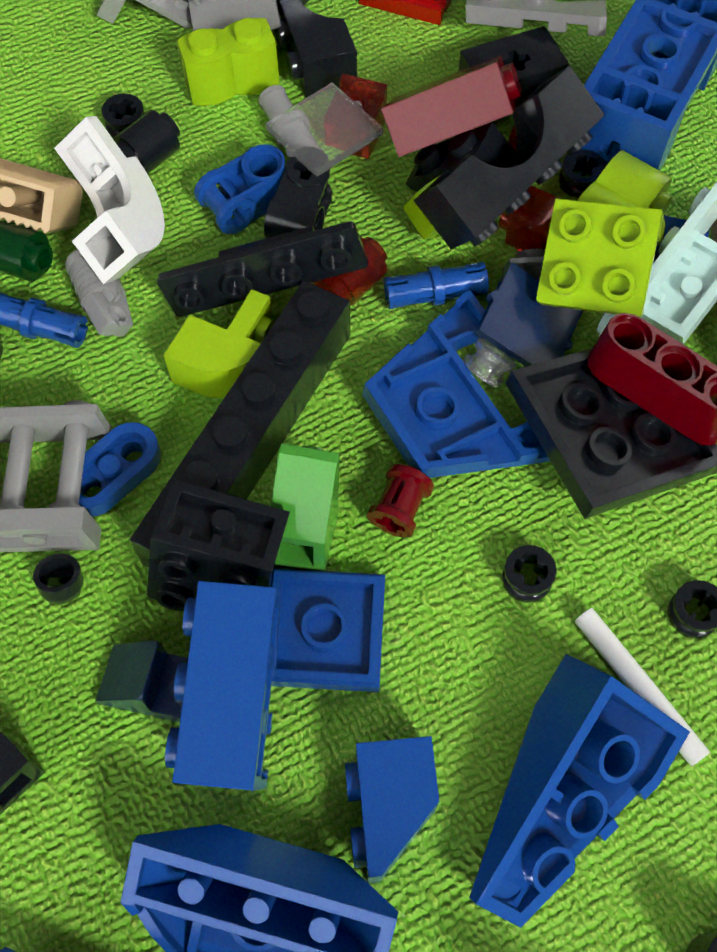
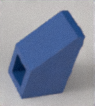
M432 736L356 743L357 762L345 763L348 802H361L363 827L351 828L354 868L367 867L368 883H376L383 880L436 811L439 803Z

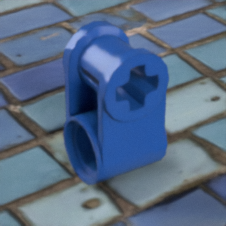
M263 144L251 147L241 156L202 176L194 189V197L201 206L209 207L216 216V224L222 233L227 235L238 233L251 222L266 214L269 202L276 194L286 169L285 157L277 147Z

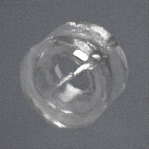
M479 338L475 342L476 352L474 354H466L463 362L482 381L493 387L500 388L505 382L503 374L511 372L517 365L509 355L485 339Z

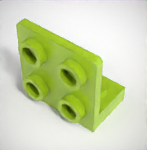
M555 199L536 296L538 303L546 306L612 315L628 313L642 317L656 246L661 245L666 227L663 210Z

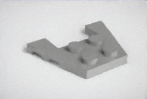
M466 0V23L522 28L523 19L547 21L548 31L565 33L568 23L588 25V35L606 36V1Z

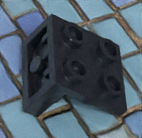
M173 479L150 538L147 596L157 600L165 608L184 611L187 599L196 598L198 581L269 587L290 512Z

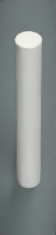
M590 608L575 620L576 625L626 687L690 731L679 750L688 764L692 767L710 753L709 749L596 611Z

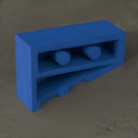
M198 581L196 598L187 599L183 614L184 636H191L188 662H179L174 682L175 701H183L179 728L171 727L165 749L166 768H174L172 783L251 791L267 789L268 769H263L266 734H271L273 713L269 712L272 678L276 675L282 599L276 588Z

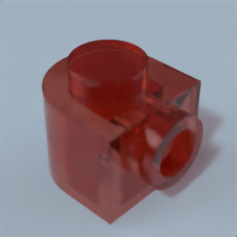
M530 186L527 191L531 197L511 214L506 215L503 212L498 224L499 228L507 231L505 243L516 248L518 251L546 249L555 199H558L548 192Z

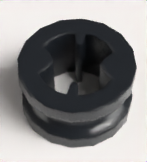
M124 93L108 98L101 110L106 129L113 139L114 136L144 114L143 104L140 99L132 94Z
M580 149L569 156L567 154L563 160L558 180L560 188L567 195L579 198L597 180L605 168L604 160L595 152ZM574 171H582V176L589 174L590 177H581V172L576 175Z
M534 545L521 546L513 550L507 557L502 573V582L505 590L510 596L521 602L529 603L541 600L548 594L555 581L557 573L555 561L547 551ZM523 563L533 564L534 573L543 575L544 579L538 576L534 585L524 584V576L520 573H514V568L520 572Z
M693 580L681 586L671 598L667 607L668 618L671 625L680 634L689 638L700 639L709 636L717 628V587L706 581ZM692 598L699 600V607L704 603L710 611L702 621L695 620V612L689 616L685 610V606Z

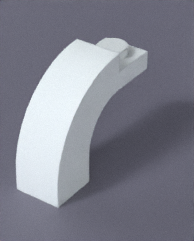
M97 116L85 117L54 149L86 191L96 210L97 219L72 242L101 282L106 284L122 277L159 245L164 234V214L155 187L137 157L126 158Z

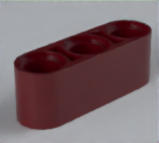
M621 313L612 317L589 352L587 363L591 373L598 380L692 441L708 446L717 444V365L634 314Z

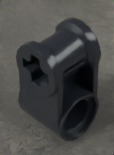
M315 150L300 151L291 156L287 162L276 194L271 198L266 211L264 235L266 238L313 226L315 231L323 229L324 220L332 203L333 195L328 184L330 164L322 153Z

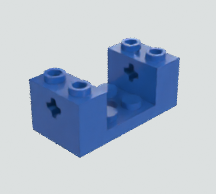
M636 0L584 84L605 116L589 130L593 138L581 149L590 150L600 155L604 160L605 167L619 151L624 150L657 170H661L670 154L688 105L697 89L705 90L717 68V0Z

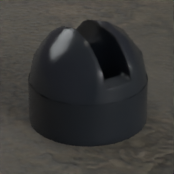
M59 553L47 556L37 564L33 572V580L39 594L49 603L58 605L70 603L81 593L84 584L83 573L78 561L71 555Z

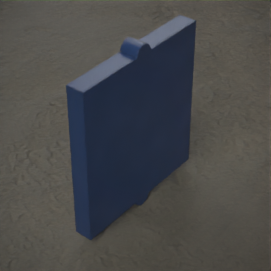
M511 262L507 265L496 289L487 295L486 299L489 304L478 324L475 334L525 367L562 357L566 351L573 347L570 339L583 310L539 304L536 300L539 280Z

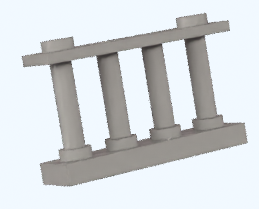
M74 400L68 401L64 405L0 407V443H10L0 502V552L99 550L102 529L86 508L79 505L87 440H100L112 430L97 404ZM64 441L56 502L51 503L49 508H25L24 502L33 442Z

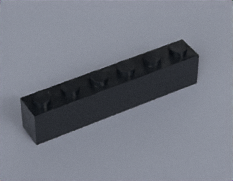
M303 280L129 539L144 566L149 568L150 538L173 479L247 500L280 448L281 443L287 437L351 335L349 300Z

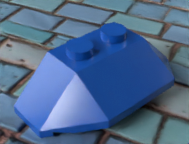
M222 824L137 835L132 843L120 902L132 916L138 915L150 936L165 952H389L399 913L343 859Z

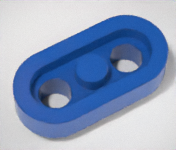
M134 422L121 424L112 429L85 452L79 505L85 507L92 517L109 511L158 467L161 459V450L155 434L149 427ZM142 452V456L135 461L126 460L130 453ZM94 486L101 487L97 495L93 497L84 496L89 488Z

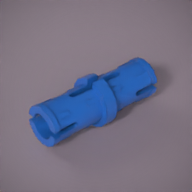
M482 261L465 266L440 269L439 265L428 266L427 271L384 277L383 286L387 307L390 310L432 302L433 306L445 304L444 300L460 297L468 290H471L474 295L487 294L489 291V279L487 270H485V263Z
M0 293V325L17 330L22 337L36 339L38 336L58 341L74 348H79L83 344L88 330V326H86L88 319L86 316L57 310L47 306L44 300L31 297L28 301Z

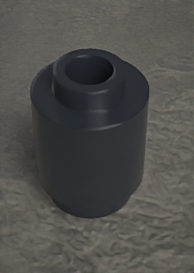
M150 109L114 136V141L126 158L136 156L146 173L149 174L180 149L178 140L180 131L168 114L164 112L159 114Z

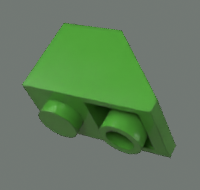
M281 443L271 507L289 511L290 513L275 565L311 571L326 570L338 520L339 453L324 451L315 446L300 447Z

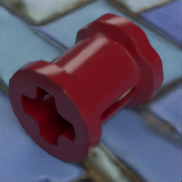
M393 464L386 472V479L388 481L378 504L370 506L367 518L373 525L385 533L401 538L411 537L416 529V524L413 520L423 498L431 496L434 483L426 474L413 467Z

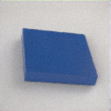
M273 569L270 587L276 588L282 599L276 675L272 678V686L379 692L385 575Z

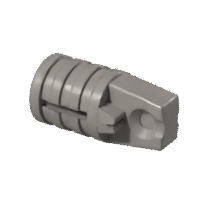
M75 250L67 257L65 268L70 276L82 309L88 314L99 335L125 336L133 326V321L120 278L103 284L79 250Z

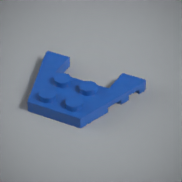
M471 290L464 292L458 297L455 305L445 315L440 314L429 324L427 331L412 345L407 344L364 384L362 392L363 398L408 466L421 471L429 478L551 462L529 423L525 422L515 428H510L456 352L483 339L475 334V331L485 309Z

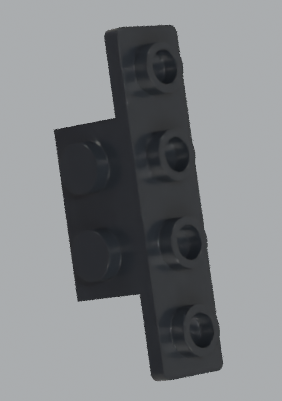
M349 221L316 231L313 226L222 250L219 251L217 258L160 273L157 285L175 315L183 317L243 301L251 289L266 295L300 286L303 280L311 283L361 270L368 266V256L354 222Z

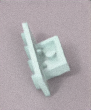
M717 182L711 190L704 187L698 193L689 209L688 214L690 217L681 228L674 226L664 237L658 250L660 255L653 263L644 313L640 317L683 345L717 301V242L704 236L717 219ZM604 314L597 327V332L600 333L599 336L609 320L615 315Z

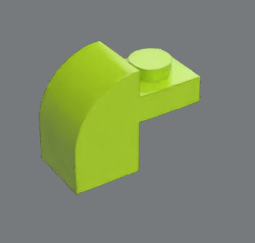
M251 289L227 329L189 314L163 355L172 383L207 397L225 398L276 322L272 315L270 296Z

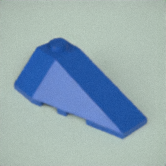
M565 654L534 706L469 898L476 905L521 928L574 874L575 858L595 837L598 836L603 841H606L619 827L614 818L636 795L645 800L660 785L690 731L612 676Z

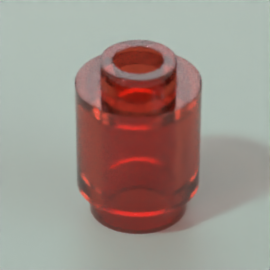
M360 237L368 256V266L366 268L315 281L313 284L349 300L350 306L357 303L388 271L385 262L387 255L384 249L376 240L370 237L365 239Z

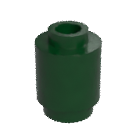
M0 221V273L28 281L39 279L42 274L49 270L53 260V251L47 236L39 231Z

